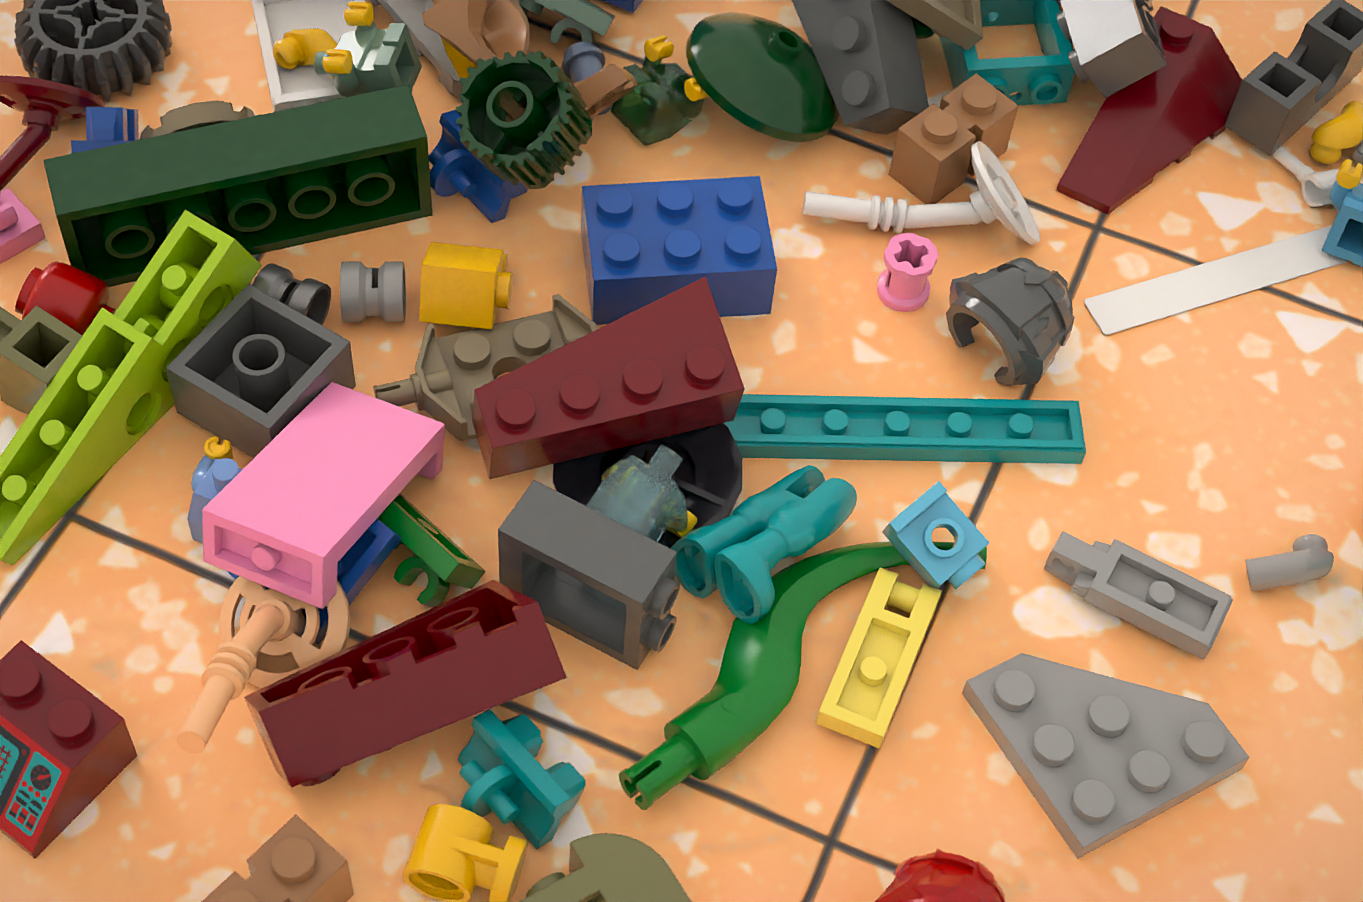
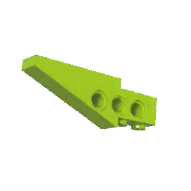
M185 210L114 315L101 308L0 456L1 561L14 565L175 405L166 367L250 284L262 266L236 239Z

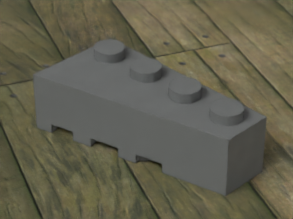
M792 0L845 127L887 135L897 131L899 127L929 107L911 15L886 0Z
M1055 0L1063 9V11L1056 14L1059 26L1067 40L1075 48L1068 53L1075 73L1083 83L1092 80L1105 98L1167 65L1158 25L1150 11L1154 10L1152 0Z

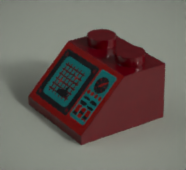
M20 640L0 659V831L36 859L138 755L126 722L121 715L24 641Z

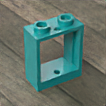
M980 0L982 27L1034 24L1043 56L979 59L975 45L966 50L948 38L940 37L953 89L977 73L1019 106L1066 103L1075 74L1068 57V53L1073 51V48L1057 21L1056 14L1060 13L1061 10L1055 0Z

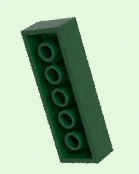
M409 84L43 160L57 221L70 265L102 279L107 283L108 287L137 281L185 210L236 239L251 255L433 216L428 139Z

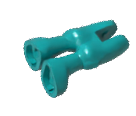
M808 465L798 469L767 489L748 497L733 510L730 516L711 525L694 529L679 539L670 548L677 552L675 575L685 590L693 596L704 599L718 589L723 602L733 615L746 623L752 624L757 622L769 612L775 600V589L770 571L782 559L789 556H800L836 532L854 511L857 503L856 490L844 479L830 478L825 481L823 473L814 466Z

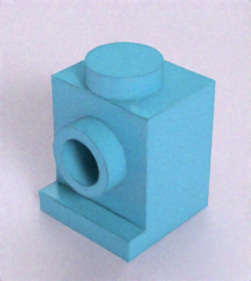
M940 481L936 482L889 522L882 533L927 585L937 589L948 580L957 589L986 564L977 553L990 542L946 493L948 490ZM946 528L954 537L952 549L940 550L933 544L931 535L934 529Z

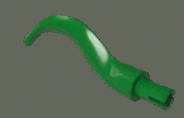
M890 541L872 542L835 548L800 560L773 575L771 578L775 589V600L771 609L765 616L752 624L743 622L737 617L735 618L724 651L719 676L711 691L666 723L664 727L665 742L631 767L625 768L619 773V782L627 796L631 799L640 792L641 795L635 798V804L642 810H647L656 800L688 776L692 775L699 780H707L764 733L790 703L798 685L801 667L802 635L810 613L818 602L834 590L855 579L876 572L880 567L886 569L901 565L911 566ZM932 541L940 550H950L954 546V542ZM984 547L977 554L986 563L987 548Z

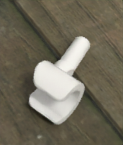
M1280 147L1275 151L1273 157L1292 172L1302 183V195L1307 205L1317 207L1332 204L1330 192L1337 180L1336 177L1339 169L1315 172L1284 147Z

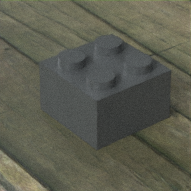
M250 284L166 367L177 413L220 437L222 440L229 441L232 446L252 458H255L331 382L350 389L356 387L349 340Z

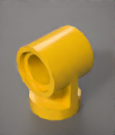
M435 804L429 806L425 813L402 873V878L406 884L417 892L443 902H468L475 886L491 890L488 902H511L524 865L529 841L510 835L504 848L490 844L494 830L492 825L484 818L461 807Z

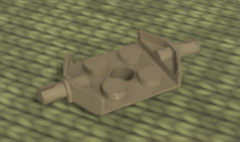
M559 294L552 295V311L494 324L493 329L476 328L436 338L434 325L429 324L426 327L415 365V374H411L408 379L378 386L374 385L375 398L398 407L416 403L418 411L425 410L436 421L444 423L445 429L457 440L466 441L477 438L472 423L475 389L495 380L500 374L522 367L598 328L592 320Z

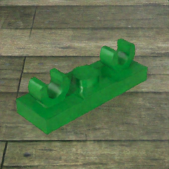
M401 493L378 517L379 520L402 537L394 549H397L402 543L417 555L409 557L399 564L395 571L394 579L398 583L411 586L422 572H426L428 576L427 587L417 598V601L422 605L435 607L443 602L449 592L450 583L472 589L486 572Z

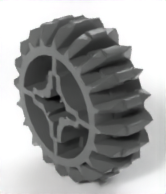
M23 0L24 7L22 11L15 14L14 32L16 38H14V43L18 56L21 58L23 68L28 72L29 77L54 81L86 90L95 95H102L107 102H109L111 93L118 91L131 96L133 84L135 83L150 85L152 72L164 71L165 57L171 55L170 47L172 46L170 31H172L169 13H166L162 0Z

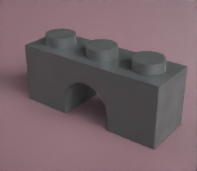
M1331 0L1306 22L1296 46L1287 58L1274 51L1242 80L1225 127L1271 156L1362 71L1363 11L1345 0Z

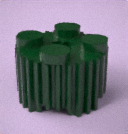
M517 51L515 57L506 52L502 60H499L497 56L486 61L479 58L477 60L478 67L476 69L469 67L467 69L469 77L461 78L459 81L463 85L462 94H459L458 97L463 104L456 107V112L461 116L456 119V124L461 128L458 132L461 137L459 140L500 180L504 182L508 180L515 186L520 182L529 190L545 188L554 181L555 173L558 172L560 175H564V167L566 165L574 166L575 162L572 158L582 155L583 152L579 149L580 145L587 144V141L592 136V119L585 110L587 107L586 102L581 98L580 92L560 67L541 51H538L536 54L530 51L526 55L522 51Z

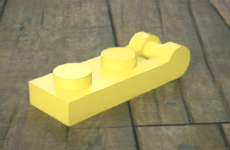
M881 567L868 593L816 720L818 725L879 749L942 594V590L923 584L922 588L918 589L897 581L899 574ZM890 605L911 613L909 618L888 611L886 608Z

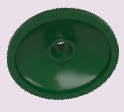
M734 12L711 15L702 19L696 24L688 37L686 57L695 79L719 107L744 125L773 138L791 142H809L825 136L836 123L839 111L811 46L791 29L772 20Z

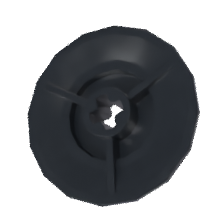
M722 423L553 464L552 483L557 492L671 548L681 538L665 529L663 525L676 506H681L696 516L697 523L692 530L711 525L730 516L742 492V455L729 428ZM614 468L622 469L635 479L634 486L623 502L601 488ZM644 472L654 473L651 482H644L639 479L643 477Z

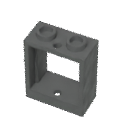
M533 480L498 529L500 583L538 601L546 623L638 670L650 650L659 653L665 647L676 625L677 617L671 614V608L680 590V583L674 580L677 552Z

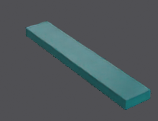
M743 394L734 421L724 423L729 428L742 458L1082 464L1086 454L1079 401Z

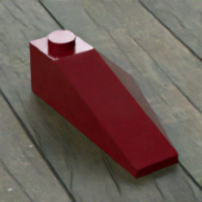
M1160 6L1153 18L1158 25L1167 65L1106 97L1057 185V192L1107 215L1153 182L1154 176L1175 161L1179 164L1189 157L1193 147L1207 137L1214 139L1225 131V123L1242 82L1241 76L1211 27L1163 6Z

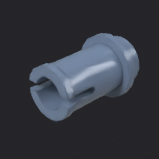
M586 41L578 42L565 50L561 69L575 83L603 69L605 56L601 49L596 48L592 43ZM617 101L608 106L607 108H605L598 115H603L609 112L612 108H614Z

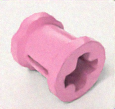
M903 233L889 240L883 257L887 269L879 276L877 285L878 297L887 307L896 311L910 312L923 307L927 302L931 287L927 277L932 274L938 259L936 246L929 239L919 237L914 233Z

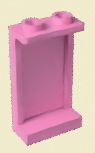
M331 382L202 509L203 561L323 609L337 593L338 561L416 474L434 479L442 471L445 424Z

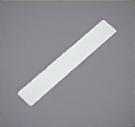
M1327 226L1085 299L1084 303L1102 333L1110 335L1346 263L1349 260H1343L1321 251L1331 226Z

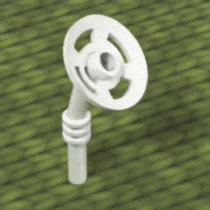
M981 141L971 146L972 165L979 189L970 194L971 201L907 205L906 199H898L897 203L894 204L893 197H886L884 202H881L879 195H873L871 200L809 191H805L803 197L802 214L867 223L869 230H875L877 225H880V229L883 232H888L890 227H893L894 233L900 234L904 228L974 225L982 221L990 224L998 219L1009 231L1031 245L1040 241L1037 224L1022 194L999 159Z

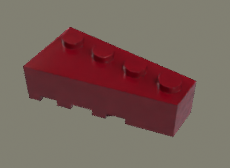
M706 276L475 389L472 423L489 479L734 421L745 388Z
M493 579L245 696L244 699L276 772L291 788L300 784L308 787L327 781L335 776L342 767L388 751L397 745L563 680L567 676L538 601Z

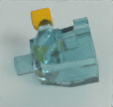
M663 445L659 447L648 464L632 455L628 459H622L608 468L602 475V484L587 504V507L658 542L666 529L682 538L697 523L696 516L687 510L685 496L680 491L677 482L671 479L683 459L673 450Z

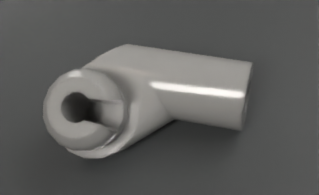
M1306 534L1294 541L1292 552L1245 559L1251 592L1295 585L1325 577L1331 571L1334 555L1328 551V543L1324 537L1317 534Z

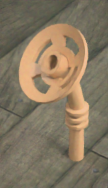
M241 576L234 581L224 598L220 610L219 638L221 644L218 645L201 676L204 688L177 736V743L183 750L190 753L204 751L229 701L240 697L247 682L259 688H264L345 649L350 632L351 617L346 594L338 580L337 593L327 604L328 628L320 649L313 645L320 626L318 607L271 588L266 590L265 586ZM244 597L246 601L240 613V630L235 635V614L241 598ZM303 609H305V613H306V626H305V617H304L303 612L301 611V610H303ZM260 652L272 656H285L292 653L299 668L284 673H270L257 668L256 660Z

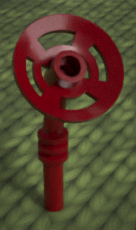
M0 75V102L22 112V124L27 126L17 139L0 155V191L50 140L51 132L58 131L60 120L86 118V107H105V101L86 90L54 81L24 76Z

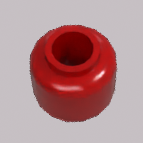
M58 261L50 263L43 270L35 267L30 272L20 290L15 305V312L22 315V320L38 306L82 336L101 308H104L113 315L116 309L107 305L109 289L105 281Z

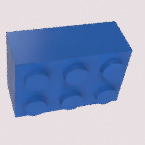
M760 176L582 186L581 238L591 319L596 325L609 324L705 276L720 317L771 314L777 265Z

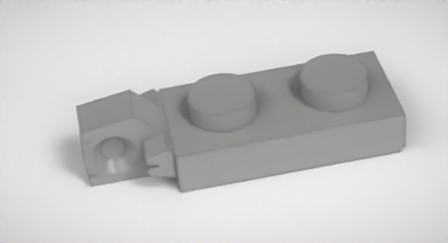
M1062 531L1044 566V570L1072 586L1070 589L1079 597H1085L1083 600L1203 660L1210 652L1234 600L1231 598L1232 596L1115 538L1111 545L1095 541L1092 546Z

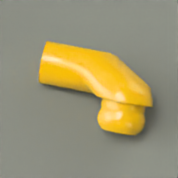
M319 28L295 29L286 32L283 39L276 41L273 46V56L281 67L294 69L298 64L300 66L314 65L317 52L336 49L338 43L328 32Z
M1348 102L1343 107L1341 115L1319 125L1311 135V140L1314 142L1310 147V155L1315 161L1333 164L1340 159L1341 149L1351 148L1363 140L1362 102Z

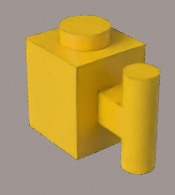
M431 242L421 264L419 322L493 329L499 308L509 309L512 294L513 273L506 272L508 255L503 253L504 249Z

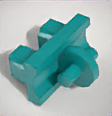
M490 709L475 716L471 724L474 728L473 736L460 752L457 760L463 766L459 774L470 786L461 801V807L481 817L493 811L504 825L513 822L531 844L538 849L552 841L563 816L578 803L586 786L585 779L570 762L565 763L561 761L547 770L542 767L535 759L543 744L541 733L526 714H521L502 722Z

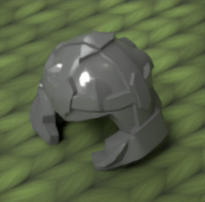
M1016 258L990 269L986 273L978 274L975 272L964 277L952 279L949 295L950 307L946 312L949 331L958 347H965L974 342L971 328L981 322L995 337L1007 359L1008 367L1001 366L994 374L997 383L1005 385L1037 384L1053 363L1060 347L1065 346L1071 335L1075 316H1073L1072 298L1067 289L1068 282L1058 271L1053 270L1050 272V270L1036 265L1027 258Z

